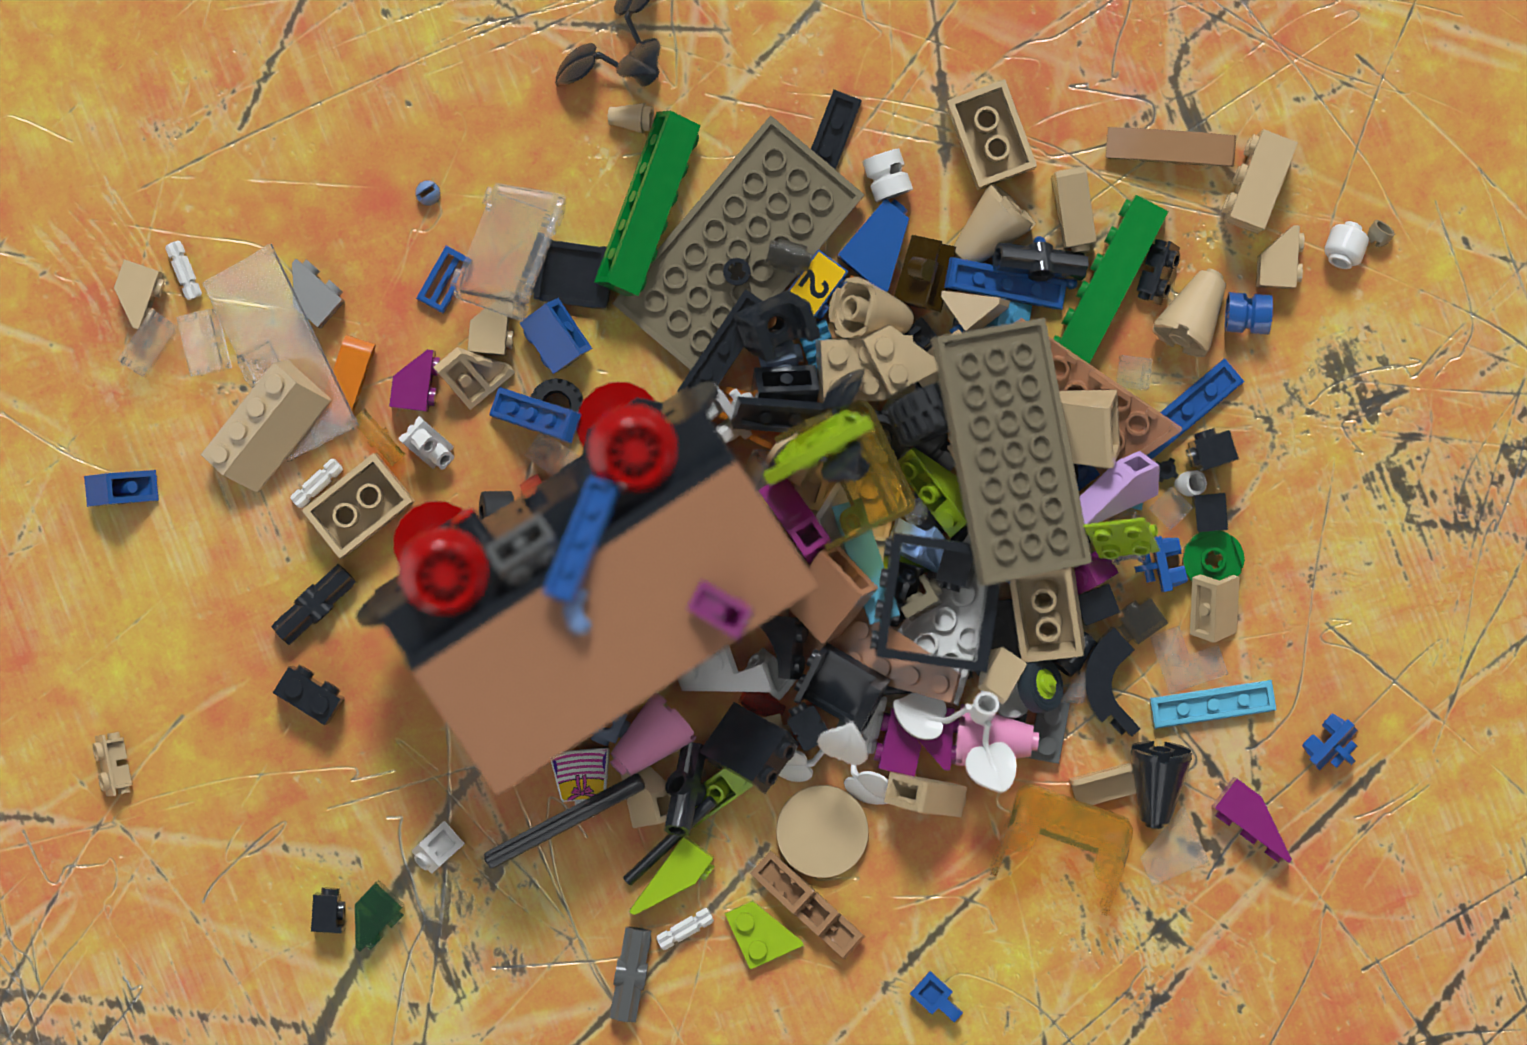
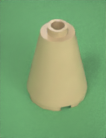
M991 183L986 188L953 245L956 246L954 258L983 263L994 255L995 247L998 243H1013L1032 230L1036 222L1025 209H1020L1016 204L1017 201L996 184Z
M1214 269L1199 271L1155 320L1152 329L1155 335L1172 348L1175 343L1183 346L1182 352L1187 355L1205 357L1211 347L1226 289L1223 275Z
M847 278L845 280L847 283L842 288L837 287L832 295L829 304L830 322L835 324L837 330L834 331L836 334L843 338H864L888 325L905 334L913 324V311L908 305L863 278Z

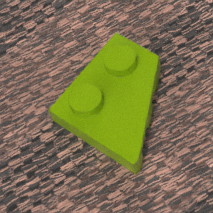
M753 900L725 912L750 970L804 946L803 941L798 936L794 935Z

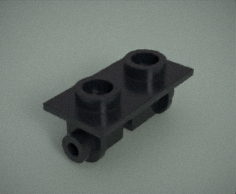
M1156 239L1155 243L1151 245L1145 265L1155 269L1153 273L1142 271L1136 289L1139 292L1138 298L1146 301L1150 299L1156 304L1162 305L1163 299H1166L1170 293L1171 282L1169 280L1172 271L1177 268L1180 261L1179 246L1171 241H1168L1167 244L1166 241Z
M899 562L894 598L900 616L891 618V626H899V623L907 619L901 608L907 605L905 602L907 598L917 593L921 581L919 576L924 572L923 567Z

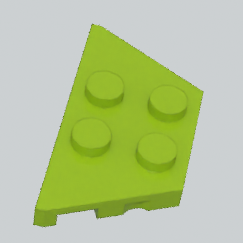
M843 410L791 439L785 446V449L774 460L777 466L766 470L763 476L770 486L802 467L809 469L820 461V457L829 452L831 454L840 452L847 446V442L874 428V425L867 415L861 418L858 413H850V411Z

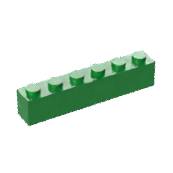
M671 110L656 113L594 281L595 283L623 296H639L640 292L645 288L649 266L654 262L658 253L656 247L660 236L664 234L668 226L667 217L671 207L674 206L678 199L679 193L677 190L679 184L688 171L690 154L698 144L700 124Z
M1135 195L1132 201L1126 198L1118 213L1119 216L1123 217L1117 228L1114 226L1110 228L1104 240L1108 244L1106 251L1103 255L1099 253L1096 255L1090 267L1094 274L1089 282L1085 280L1082 282L1075 296L1080 300L1075 310L1069 307L1061 323L1066 327L1061 337L1055 335L1053 340L1090 364L1169 211L1138 195Z

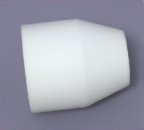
M1194 470L1182 473L1175 480L1174 486L1179 493L1185 496L1202 494L1205 491L1207 481L1202 472Z

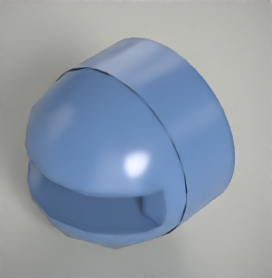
M426 180L418 184L415 195L421 204L430 206L438 202L441 192L436 183ZM433 186L435 189L424 198L420 196L422 192Z

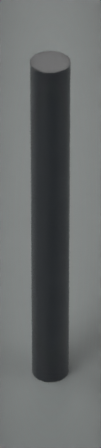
M708 796L695 808L691 829L717 805L713 797ZM668 834L623 876L625 882L632 886L683 837Z

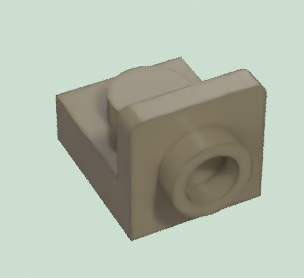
M925 574L919 576L927 593L923 595L922 592H918L905 600L907 605L903 606L901 610L911 622L943 603L939 595L943 594V591L935 577L929 579Z

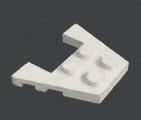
M729 645L678 678L682 691L768 692L776 689L767 663L738 672Z

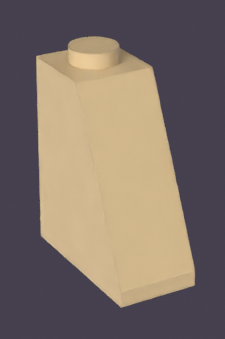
M1086 166L1055 171L1051 180L1064 249L1071 248L1074 253L1089 251L1090 245L1095 244L1097 241Z
M890 772L884 803L919 813L961 817L966 804L967 787L951 782Z

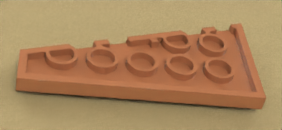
M1020 318L1015 323L1024 322L1026 320ZM1049 337L1059 391L1117 390L1121 449L1116 461L1138 451L1148 455L1181 432L1182 427ZM1095 466L1101 475L1109 469Z
M864 607L840 637L828 642L891 679L888 686L954 703L962 673L950 667L876 657L875 649H870L872 630L878 631L879 623L869 624ZM789 611L788 617H795V616ZM890 626L887 648L932 654ZM809 629L808 638L803 647V656L806 663L815 649L820 651L826 645H823L814 638Z

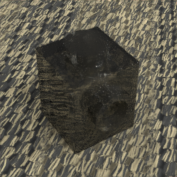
M1151 598L1145 599L1140 604L1134 600L1121 609L1124 615L1118 618L1122 624L1118 627L1119 631L1127 642L1133 640L1135 644H1140L1168 624V621Z

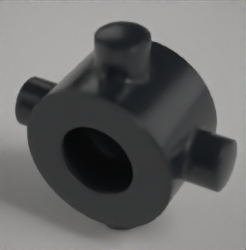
M1170 457L1168 461L1161 463L1156 461L1159 465V482L1162 483L1164 479L1172 477L1177 479L1179 474L1176 473L1175 459Z

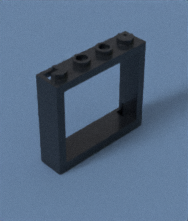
M893 532L892 538H886L884 546V556L889 557L887 569H881L879 587L884 588L883 600L877 599L874 618H880L878 631L872 630L870 649H875L876 657L987 673L1001 582L985 585L974 660L887 648L902 544L973 554L971 543Z

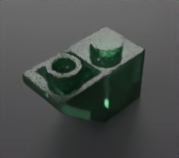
M380 880L376 881L354 904L355 948L359 952L365 947L371 950L383 938L379 932L386 925L392 928L404 916L400 910L405 904Z

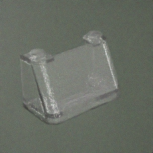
M497 182L494 187L488 186L482 201L486 207L462 269H455L450 283L451 286L455 287L454 298L524 322L529 309L527 305L531 295H533L535 283L553 236L556 235L558 226L561 225L565 215L567 197L554 192Z

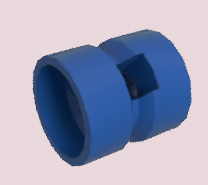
M1228 292L1225 308V332L1243 333L1245 329H1249L1251 334L1269 335L1273 315L1272 295L1254 294L1252 298H1248L1246 293Z

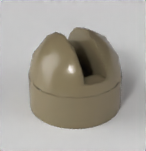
M1375 220L1367 232L1370 243L1376 240V247L1385 246L1395 235L1393 229L1380 220Z

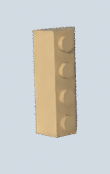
M289 360L273 362L204 449L201 456L222 475L257 493L263 488L332 400Z

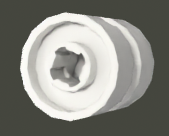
M899 148L877 154L862 161L867 178L874 181L870 187L876 202L888 200L913 190L908 173L902 172L905 164Z

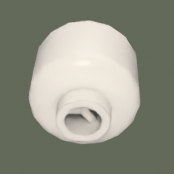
M1347 221L1345 224H1337L1330 231L1324 252L1332 265L1341 269H1350L1352 266H1357L1362 262L1369 238L1362 231V226L1355 222Z

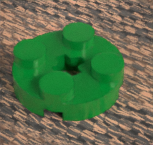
M1221 530L1195 534L1184 546L1182 565L1185 566L1186 574L1190 581H1192L1193 577L1200 574L1219 581L1232 575L1239 576L1245 562L1244 551L1239 541ZM1213 551L1215 555L1220 554L1222 560L1218 561V567L1213 569L1212 565H1206L1205 559L1208 558V552Z

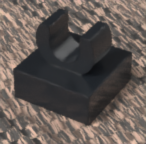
M922 317L912 324L907 333L903 334L912 335L913 342L926 352L933 347L931 338L938 337Z

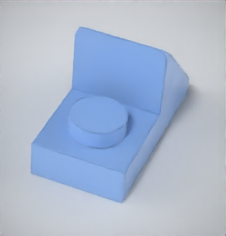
M900 518L895 521L889 538H892V533L898 532L946 539L935 527L925 531ZM902 544L900 556L937 573L944 550Z

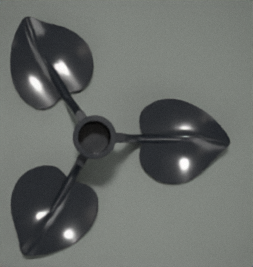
M617 0L615 3L614 12L618 16L624 15L625 21L636 42V46L620 62H617L601 52H596L597 47L593 43L579 46L570 52L561 63L557 71L555 85L558 87L560 84H570L582 79L591 71L597 59H601L616 67L619 76L633 77L642 87L653 83L660 72L658 59L661 44L656 38H649L641 42L631 19L632 13L643 10L650 0Z
M858 369L842 376L828 389L823 406L826 410H832V416L838 414L840 410L847 408L853 402L861 387L865 374L864 369ZM854 438L847 442V446L840 452L833 454L829 458L825 456L820 457V461L824 462L820 470L821 478L830 482L849 480L855 482L863 478L870 468V463L861 456L862 442ZM789 441L782 445L775 453L768 470L777 466L774 460L785 449ZM795 472L791 473L790 475H788V476L782 478L781 480H779V481H777V482H780V481H783V480L789 478V477H790L791 475H793Z

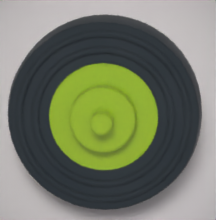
M1051 660L1025 662L1027 665L1017 681L1018 693L1023 704L1034 713H1046L1056 709L1063 697V681L1059 669Z

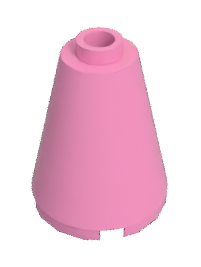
M658 693L650 696L611 752L614 759L610 763L622 776L625 773L632 776L696 739V736L693 735V730L674 708L664 707L667 701Z
M961 704L960 710L965 708L966 704ZM970 713L961 716L958 725L956 765L959 766L965 765L970 750L975 747H983L984 726L975 723L971 719ZM995 714L989 731V746L996 742H1003L1011 748L1015 759L1031 757L1032 751H1038L1039 733L1033 732L1034 726Z

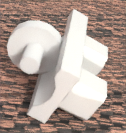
M719 389L716 403L707 415L710 421L723 411L728 416L726 420L715 427L726 443L740 435L744 439L752 435L750 430L733 429L731 424L737 396L753 397L749 392L741 395L737 389L732 390L729 394L733 401L730 403L722 390Z
M420 416L415 420L414 425L408 427V432L398 438L432 469L438 466L443 470L454 459V455L450 452L454 446Z

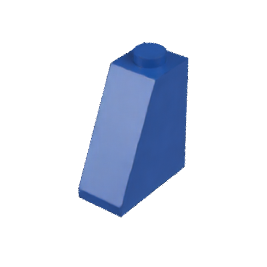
M885 199L837 255L839 259L860 277L885 292L889 290L909 218L905 215L908 210L895 199L892 202Z

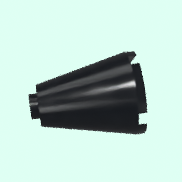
M1154 741L1137 742L1132 744L1131 760L1139 817L1141 821L1146 823V827L1161 829L1164 828V824L1171 822L1192 760L1191 749L1171 742H1164V746H1154Z

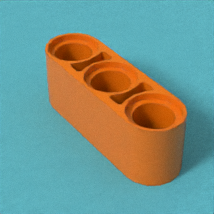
M347 334L345 335L325 392L332 401L318 419L344 428L349 427L375 352L376 344Z

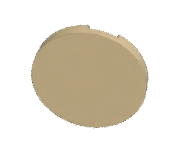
M829 785L808 787L794 794L783 806L777 821V841L784 858L801 873L818 878L836 876L849 870L862 856L868 841L867 818L858 801L846 791Z

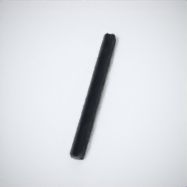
M636 773L485 852L484 860L489 868L493 869L645 789V782L641 775Z

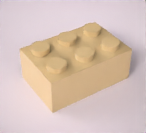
M1005 79L947 100L946 107L977 190L986 188L991 183L996 184L1035 170L1037 164Z
M1265 129L1257 135L1253 134L1252 138H1249L1243 155L1248 156L1245 164L1242 163L1241 166H1238L1232 181L1233 184L1237 185L1234 193L1231 192L1230 195H1227L1221 212L1226 213L1224 222L1256 234L1265 229L1298 142Z
M904 335L913 342L912 335ZM862 338L815 340L817 378L820 389L818 395L819 402H824L828 389L835 381L858 369H864L865 374L859 392L853 401L899 399L915 391V383L889 395L861 340Z
M373 453L302 509V512L340 559H344L416 501L377 453Z
M1074 567L1009 580L1021 660L1024 662L1083 656L1085 638Z

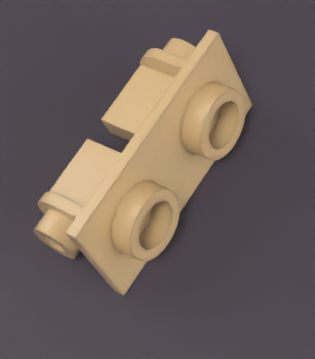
M119 732L107 734L108 740H106L105 735L95 736L96 743H93L92 747L95 760L100 761L102 773L98 774V780L101 790L105 791L106 796H115V789H118V794L131 792L130 786L133 784L129 765L117 766L116 760L127 758L124 737L120 738Z

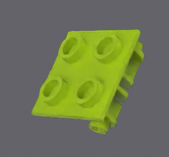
M1145 518L1084 524V529L1099 558L1116 559L1119 556H1144L1152 552H1160V548L1154 538L1158 536L1157 525H1151L1150 522H1146Z

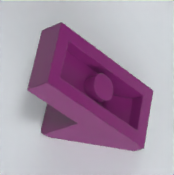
M703 580L698 585L687 607L688 610L736 639L741 638L754 613V610L744 599L732 597Z

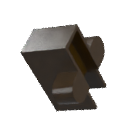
M912 235L894 297L909 306L941 313L944 300L941 297L942 291H958L944 288L949 258L955 257L956 246L942 244L943 241Z

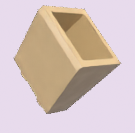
M1117 390L1059 391L1073 463L1113 468L1121 449Z

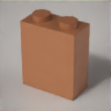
M837 544L820 551L807 568L818 587L788 606L790 612L799 618L810 630L812 636L823 645L841 636L878 589Z

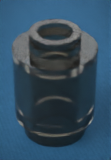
M779 239V242L771 240L765 264L771 265L772 269L801 276L802 270H809L813 253L807 252L808 246L782 239Z

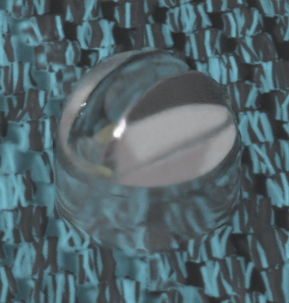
M917 498L905 505L901 510V514L910 524L920 525L922 524L921 518L923 520L928 518V509L922 499Z

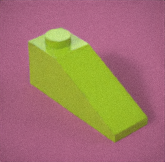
M684 836L638 897L629 912L636 915L694 885L699 878L705 881L715 867L711 864L714 856Z

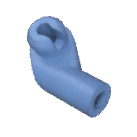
M581 588L574 606L566 603L563 608V615L569 630L577 635L587 634L591 629V621L587 620L582 611V606L589 594L583 588Z

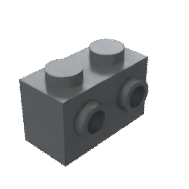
M539 513L485 547V550L509 586L512 587L515 584L526 581L532 573L543 566L553 564L561 545Z

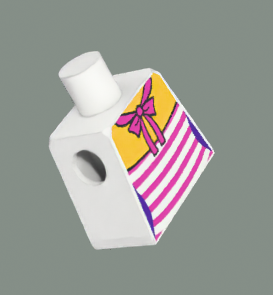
M609 747L567 750L551 760L562 802L575 801L576 805L607 788Z

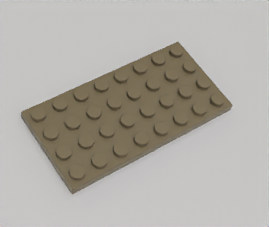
M770 115L658 248L657 256L654 262L650 264L646 275V286L639 296H623L620 294L612 304L691 370L744 290H748L763 301L784 292L865 195ZM741 258L749 264L751 275L746 283L735 286L726 281L723 275V268L728 260ZM736 263V267L733 264L729 267L728 271L732 273V280L737 281L738 277L742 279L746 273L742 270L743 265L741 263Z
M1045 318L931 338L979 586L1092 563Z

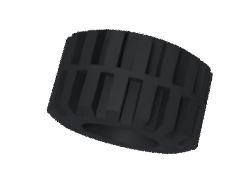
M940 381L905 395L895 401L886 411L902 447L920 445L949 432Z

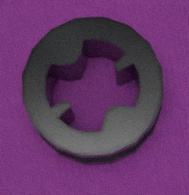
M732 258L724 265L723 275L731 285L739 286L749 280L751 269L744 259ZM736 263H741L743 265L742 270L746 273L742 279L738 277L737 281L732 280V273L728 271L729 267L732 264L736 267Z

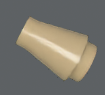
M646 103L609 107L608 110L609 125L619 126L640 133L650 131L654 121L653 106H647Z

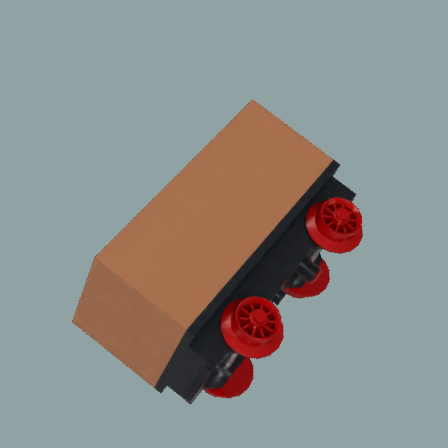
M609 382L599 386L583 400L578 411L581 417L576 433L583 448L582 455L561 468L559 472L544 482L538 474L526 479L520 485L523 493L521 497L507 506L501 507L483 520L474 508L463 510L461 507L447 501L424 502L412 507L400 519L393 537V552L399 564V575L374 590V595L357 611L355 619L362 627L384 625L404 654L405 663L496 796L737 640L687 609L701 580L711 583L732 597L744 599L754 610L742 636L818 587L707 415L719 396V387L716 383L706 382L690 389L687 386L664 402L656 401L644 388L630 382ZM593 476L618 484L621 490L581 587L589 592L582 606V611L587 620L591 621V629L587 634L577 635L569 630L563 615V608L566 603L545 597L542 594L554 563L549 566H543L532 573L526 581L510 587L496 568L485 547L539 513L559 544L562 545L588 478Z

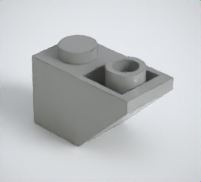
M295 259L292 263L294 307L321 329L345 302L340 297L343 291L332 281L328 280L325 284L319 279L317 275L320 271L307 259L303 264Z

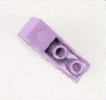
M1141 451L1116 461L1113 468H1109L1080 496L1084 523H1099L1157 496L1159 465Z

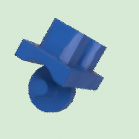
M1157 536L1154 538L1160 548V552H1153L1155 562L1152 563L1150 553L1141 556L1143 565L1135 566V573L1144 571L1146 582L1148 583L1156 581L1153 569H1157L1161 592L1172 591L1173 587L1188 582L1185 566L1168 568L1166 559L1168 556L1182 554L1179 538L1162 539V536Z
M1332 713L1322 724L1323 728L1332 736L1323 743L1313 734L1302 744L1311 757V762L1319 770L1331 759L1330 763L1336 768L1344 760L1351 766L1356 761L1350 754L1358 746L1351 740L1344 748L1342 747L1358 730L1349 719L1344 721Z

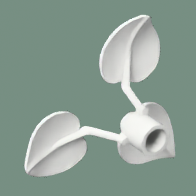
M1017 683L1004 704H1001L994 694L981 690V693L976 696L972 705L966 704L965 708L949 717H944L947 711L946 704L939 699L911 693L894 701L893 708L900 725L910 735L922 740L938 738L943 730L942 723L948 724L964 714L970 713V717L975 723L984 726L983 747H975L967 755L965 766L968 775L977 784L1001 793L1009 789L1016 773L1014 753L1003 742H996L989 746L988 739L992 725L991 721L996 712L1001 716L1012 719L1023 716L1029 710L1019 696Z
M839 719L836 729L823 732L819 736L818 745L820 750L811 760H807L802 752L796 750L793 758L787 762L779 774L780 777L792 782L807 781L813 775V770L810 767H813L825 753L828 756L836 757L838 760L851 764V775L853 777L846 778L844 786L854 798L869 804H888L884 803L888 779L875 772L863 771L859 773L857 771V765L866 761L868 752L865 742L853 722L847 724Z

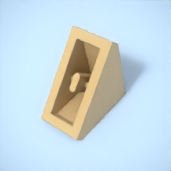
M942 291L941 295L967 332L983 329L1008 309L1010 301L996 297Z
M1003 647L990 650L987 673L980 672L978 688L984 692L994 694L998 701L1004 704L1027 663Z

